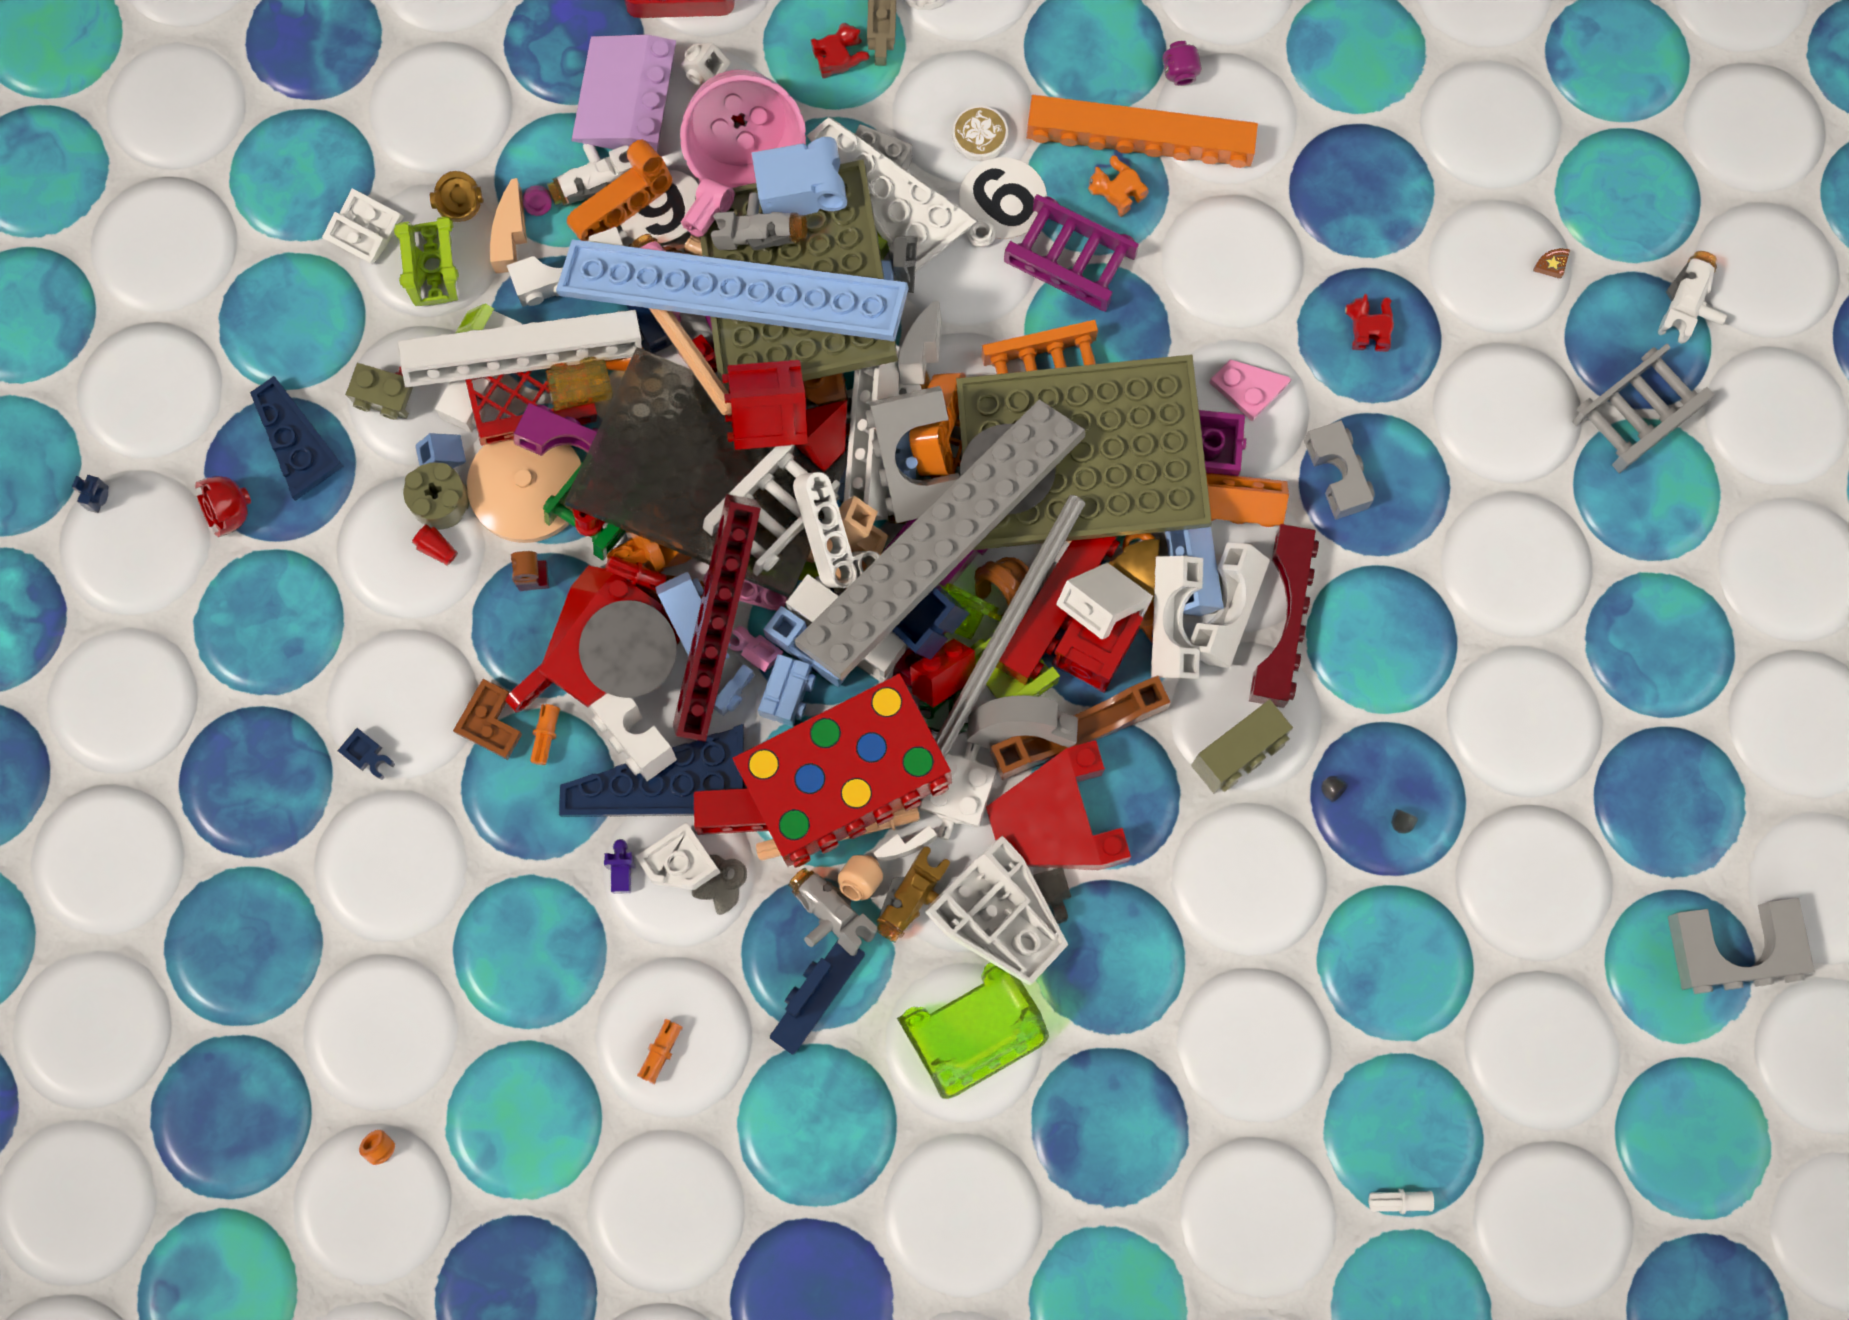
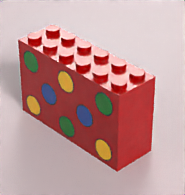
M900 673L732 758L787 867L793 865L795 868L808 863L811 860L810 856L819 851L824 854L839 846L838 841L848 836L850 839L861 836L867 831L866 827L875 822L877 825H882L894 818L893 813L903 808L905 811L916 808L922 803L920 799L930 794L936 797L949 790L948 785L952 784L951 769Z

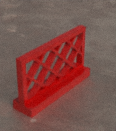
M577 364L578 371L573 378L560 372V367L547 368L551 374L544 384L530 377L532 371H527L526 373L517 372L515 374L522 377V380L515 390L501 383L505 374L499 375L497 379L491 376L465 379L480 445L483 446L514 439V432L523 415L516 416L507 409L516 397L527 405L530 403L537 406L536 403L544 391L558 399L555 406L551 409L554 414L563 418L566 416L578 420L581 425L596 422L597 411L595 403H593L584 364ZM555 375L569 383L562 395L548 388ZM579 376L581 378L582 384L576 381ZM485 378L493 383L486 396H483L474 390L472 380ZM526 380L540 388L533 401L518 393ZM497 386L511 394L504 407L489 399ZM575 386L584 392L586 402L574 404L565 397L571 388ZM476 397L482 400L479 406L477 404ZM562 402L567 405L559 407ZM486 403L500 411L494 421L482 423L480 412ZM504 414L508 416V418L501 419Z

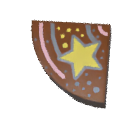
M1559 248L1548 251L1538 260L1533 271L1561 279L1564 275L1570 249Z

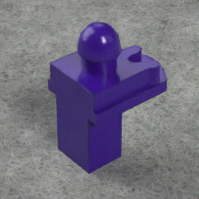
M617 839L613 844L614 854L604 853V866L611 870V892L613 894L631 893V869H636L632 852L626 853V850H628L626 841Z

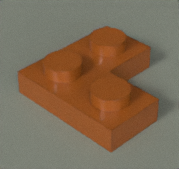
M482 679L453 732L508 760L522 736V733L517 729L497 720L506 704L505 699L510 692Z

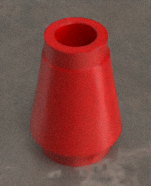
M427 524L424 525L412 540V543L417 546V551L444 563L446 566L458 554L435 526L431 528Z

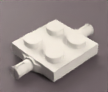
M972 742L968 743L964 756L947 754L945 760L952 773V784L948 785L949 790L936 797H933L932 794L924 797L920 807L922 811L935 814L943 820L937 837L944 838V840H949L954 824H967L979 828L998 772L996 768L983 765L976 760L980 745Z

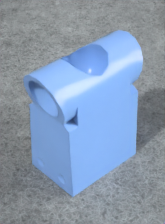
M817 138L808 146L803 143L752 152L758 197L763 214H771V212L793 213V218L817 213L819 209L839 211L847 206L844 181L838 174L840 158L837 142L834 138Z

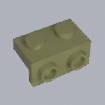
M357 362L345 395L353 402L352 406L359 410L369 412L370 409L381 411L380 415L392 420H397L398 417L407 419L409 413L405 409L413 387H405L404 379L401 375Z

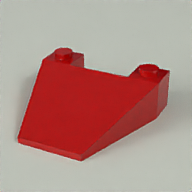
M1096 740L1066 748L986 806L995 841L1003 836L1024 858L1028 867L1102 870L1129 862L1131 854L1123 828L1097 835L1092 834L1077 782L1102 776L1105 770Z

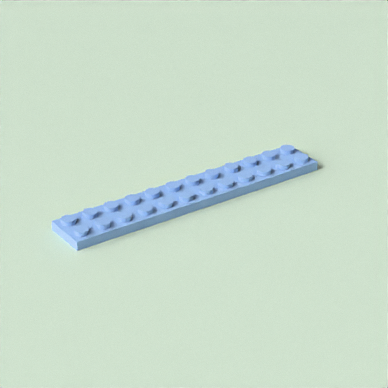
M573 239L556 288L558 295L562 297L895 341L909 290L907 282Z

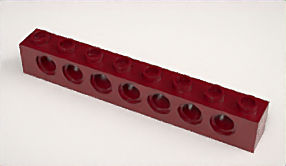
M726 494L673 720V728L677 737L706 741L760 515L761 507L755 499Z

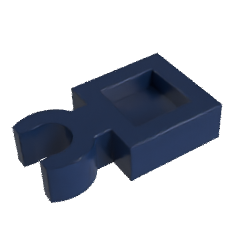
M358 728L353 731L337 750L362 771L370 765L371 773L381 780L385 777L378 771L379 765L387 763L391 767L395 766L393 760L388 756L377 755L382 747Z

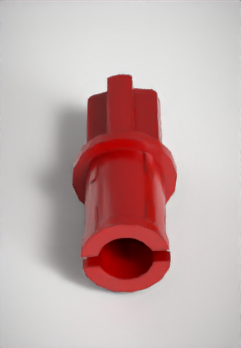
M610 556L606 563L605 570L607 572L630 580L631 585L638 584L656 591L655 587L666 582V574L648 569L641 562L633 564L618 557Z

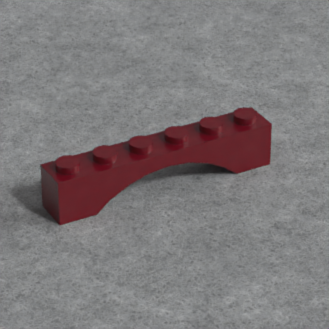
M1280 524L1276 531L1272 562L1280 574L1285 589L1287 602L1286 622L1276 648L1253 672L1249 702L1264 704L1270 699L1276 707L1284 708L1289 700H1294L1297 683L1292 682L1293 672H1298L1301 662V654L1297 653L1298 642H1303L1306 625H1301L1302 615H1307L1310 605V597L1306 596L1307 586H1312L1315 569L1310 568L1311 558H1316L1319 548V541L1314 540L1316 530Z

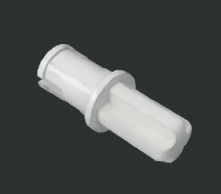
M1399 1189L1398 1192H1372L1368 1198L1369 1208L1373 1212L1399 1211L1400 1214H1405L1406 1211L1430 1212L1434 1210L1432 1191L1405 1192L1404 1189Z

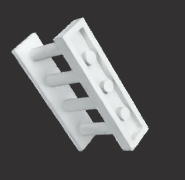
M795 445L776 446L729 493L754 499L752 495L759 488L761 490L766 489L798 517L786 530L761 508L758 521L776 536L778 540L767 551L753 540L751 554L758 559L753 568V573L756 576L763 569L767 572L772 569L779 560L777 555L804 528L797 500L773 480V474L779 468L782 470L786 469L795 478L801 474L808 473L793 460L794 456L792 454ZM837 480L832 483L836 501L839 498L837 492L841 484ZM725 498L704 519L703 529L711 536L718 530Z

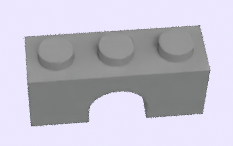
M1341 420L1308 431L1304 443L1314 467L1322 464H1332L1342 474V480L1330 484L1325 492L1335 520L1367 510L1374 501L1375 492L1371 482H1366L1362 472L1364 471V465L1361 457L1355 455L1352 447L1353 437L1350 430L1344 428Z

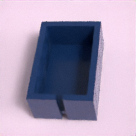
M938 584L892 631L916 654L931 660L948 640L945 634L947 632L953 634L970 613Z

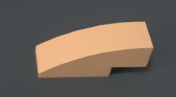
M517 178L511 179L505 189L492 225L490 262L495 273L509 272L507 265L517 262L516 244L527 243L523 195Z

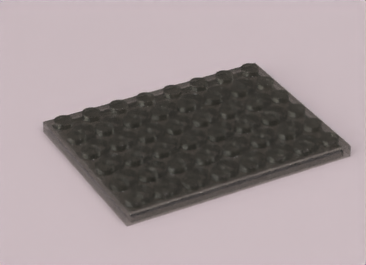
M636 347L565 500V505L710 565L717 531L711 536L703 529L705 517L775 447L735 450L734 441L728 442L727 433L733 432L732 421L726 422L725 415L721 414L692 370ZM846 435L844 454L825 472L796 446L792 454L794 456L793 460L808 473H824L829 477L831 484L835 480L840 482L847 466L849 435ZM779 468L773 474V480L796 499L793 489L796 478L786 469L782 470ZM759 488L752 495L760 507L786 530L798 519L797 516L766 489L761 490ZM822 510L818 513V519L821 523L824 519ZM758 521L754 540L767 551L778 538ZM805 527L777 555L779 557L778 562L768 572L763 569L758 576L753 573L755 562L758 559L750 553L744 580L790 598L811 551Z

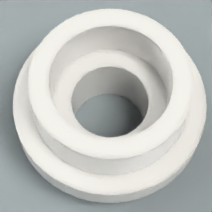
M978 218V222L967 230V236L973 245L985 247L994 241L996 230L990 220ZM984 229L987 231V234L981 238L976 235L977 231Z

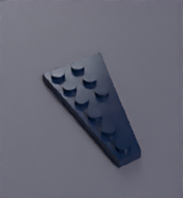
M744 724L721 733L708 735L706 741L697 740L672 747L677 760L648 781H646L641 773L635 775L628 765L624 763L615 766L613 769L561 784L559 816H694V792L744 789V781L732 759L744 752Z

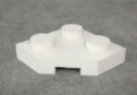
M687 822L635 856L652 883L656 885L696 890L721 873Z

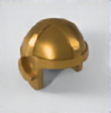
M450 171L444 174L437 181L434 192L430 193L432 209H437L442 217H450L453 222L470 220L479 211L480 203H484L481 186L478 187L476 181L470 175L461 171Z

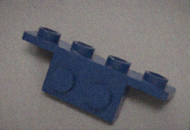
M837 940L825 959L821 958L818 963L813 960L803 974L806 980L800 989L795 986L786 997L784 1002L788 1004L785 1008L787 1012L770 1034V1039L790 1054H796L862 961L865 952L859 948L857 954L852 956Z

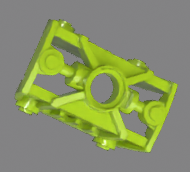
M438 217L437 221L412 225L410 222L395 224L394 233L400 240L403 269L399 282L406 289L415 306L435 305L458 300L456 281H458L459 272L453 265L450 232H452L454 226L450 217ZM437 229L439 232V248L436 243H433V240L437 236ZM420 231L423 238L427 240V243L423 245L424 252L416 246L415 232ZM437 258L440 260V265L435 270H428L425 268L427 260ZM441 276L444 279L449 296L444 295L441 289L438 288V285L442 283ZM427 279V284L431 285L432 288L428 292V298L422 299L420 287Z

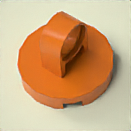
M639 518L627 523L625 531L629 541L612 549L607 554V559L610 556H615L633 564L641 562L648 569L660 573L663 572V568L666 567L665 560L657 541L652 542L646 534L650 532L649 528Z

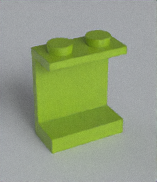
M980 639L970 647L975 650L976 664L990 639L987 641ZM1041 659L1040 663L1044 664V667L1035 680L1030 678L1026 685L995 667L986 686L996 699L1008 696L1039 697L1059 682L1060 675L1054 667L1049 669Z

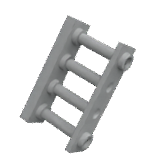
M1665 344L1659 350L1655 347L1650 349L1641 358L1643 363L1595 401L1589 398L1576 409L1579 414L1572 421L1576 426L1585 418H1588L1616 448V454L1619 457L1612 466L1619 474L1715 396L1708 387L1699 393L1695 390L1691 391L1661 359L1671 348L1668 344ZM1651 366L1682 398L1680 402L1683 406L1677 411L1673 407L1669 408L1640 376ZM1631 383L1661 416L1659 420L1662 423L1655 428L1652 424L1648 426L1618 392ZM1608 400L1639 433L1638 437L1640 440L1634 445L1630 441L1627 443L1598 412L1597 409Z

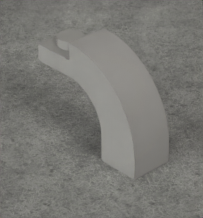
M1036 696L1002 697L984 703L969 715L967 741L991 749V746L1011 737L1029 735L1041 737L1069 748L1077 743L1078 717L1059 711L1058 702Z

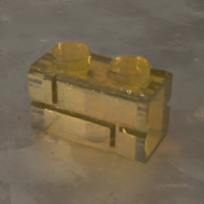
M587 357L579 361L580 364L568 366L567 363H557L550 367L551 370L546 371V382L554 411L612 399L613 392L604 359L597 360L596 357Z

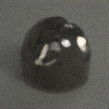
M1329 776L1322 782L1321 790L1324 796L1334 803L1345 792L1348 784L1337 776Z
M1395 809L1391 821L1392 827L1398 833H1409L1416 826L1418 818Z

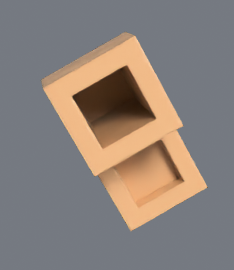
M852 496L844 501L839 508L850 548L854 551H874L881 555L888 535L873 525L878 511L856 496Z

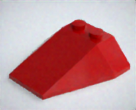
M590 565L570 587L539 673L586 707H590L591 704L607 694L595 686L588 678L582 667L579 655L582 631L589 619L598 610L618 601L645 603L658 610L667 619L675 634L676 644L678 645L681 641L663 605L637 586L631 585V582L627 579L607 572L604 568Z

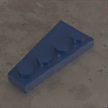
M275 376L250 392L262 424L268 434L272 449L275 451L279 461L280 469L289 486L291 496L295 501L344 467Z

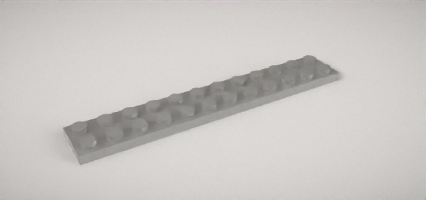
M1038 400L795 639L796 647L842 681L1085 437V429L1041 400Z

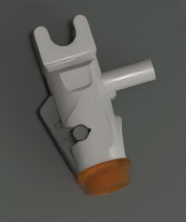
M750 193L746 216H736L734 212H719L713 215L719 230L712 231L711 238L718 250L737 249V245L749 244L753 250L794 244L799 242L800 239H806L807 220L805 215H799L797 212L760 214L758 193Z
M806 868L801 869L790 880L788 886L792 889L791 893L799 899L810 914L813 913L820 919V925L804 938L808 946L813 947L832 931L839 938L838 943L850 955L855 956L862 943L859 937H862L866 942L873 940L877 933V926L864 914L859 916L850 907L851 900L844 896L840 889L833 886L832 883L814 871L809 872Z

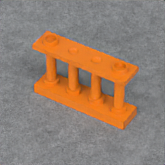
M1095 320L984 344L982 345L981 353L984 366L992 365L995 367L997 374L1008 373L1006 365L1008 361L1020 358L1024 362L1026 371L1038 370L1034 357L1037 354L1048 352V354L1052 355L1055 368H1064L1067 366L1063 350L1072 346L1080 348L1084 365L1096 364L1091 344L1097 338V324Z

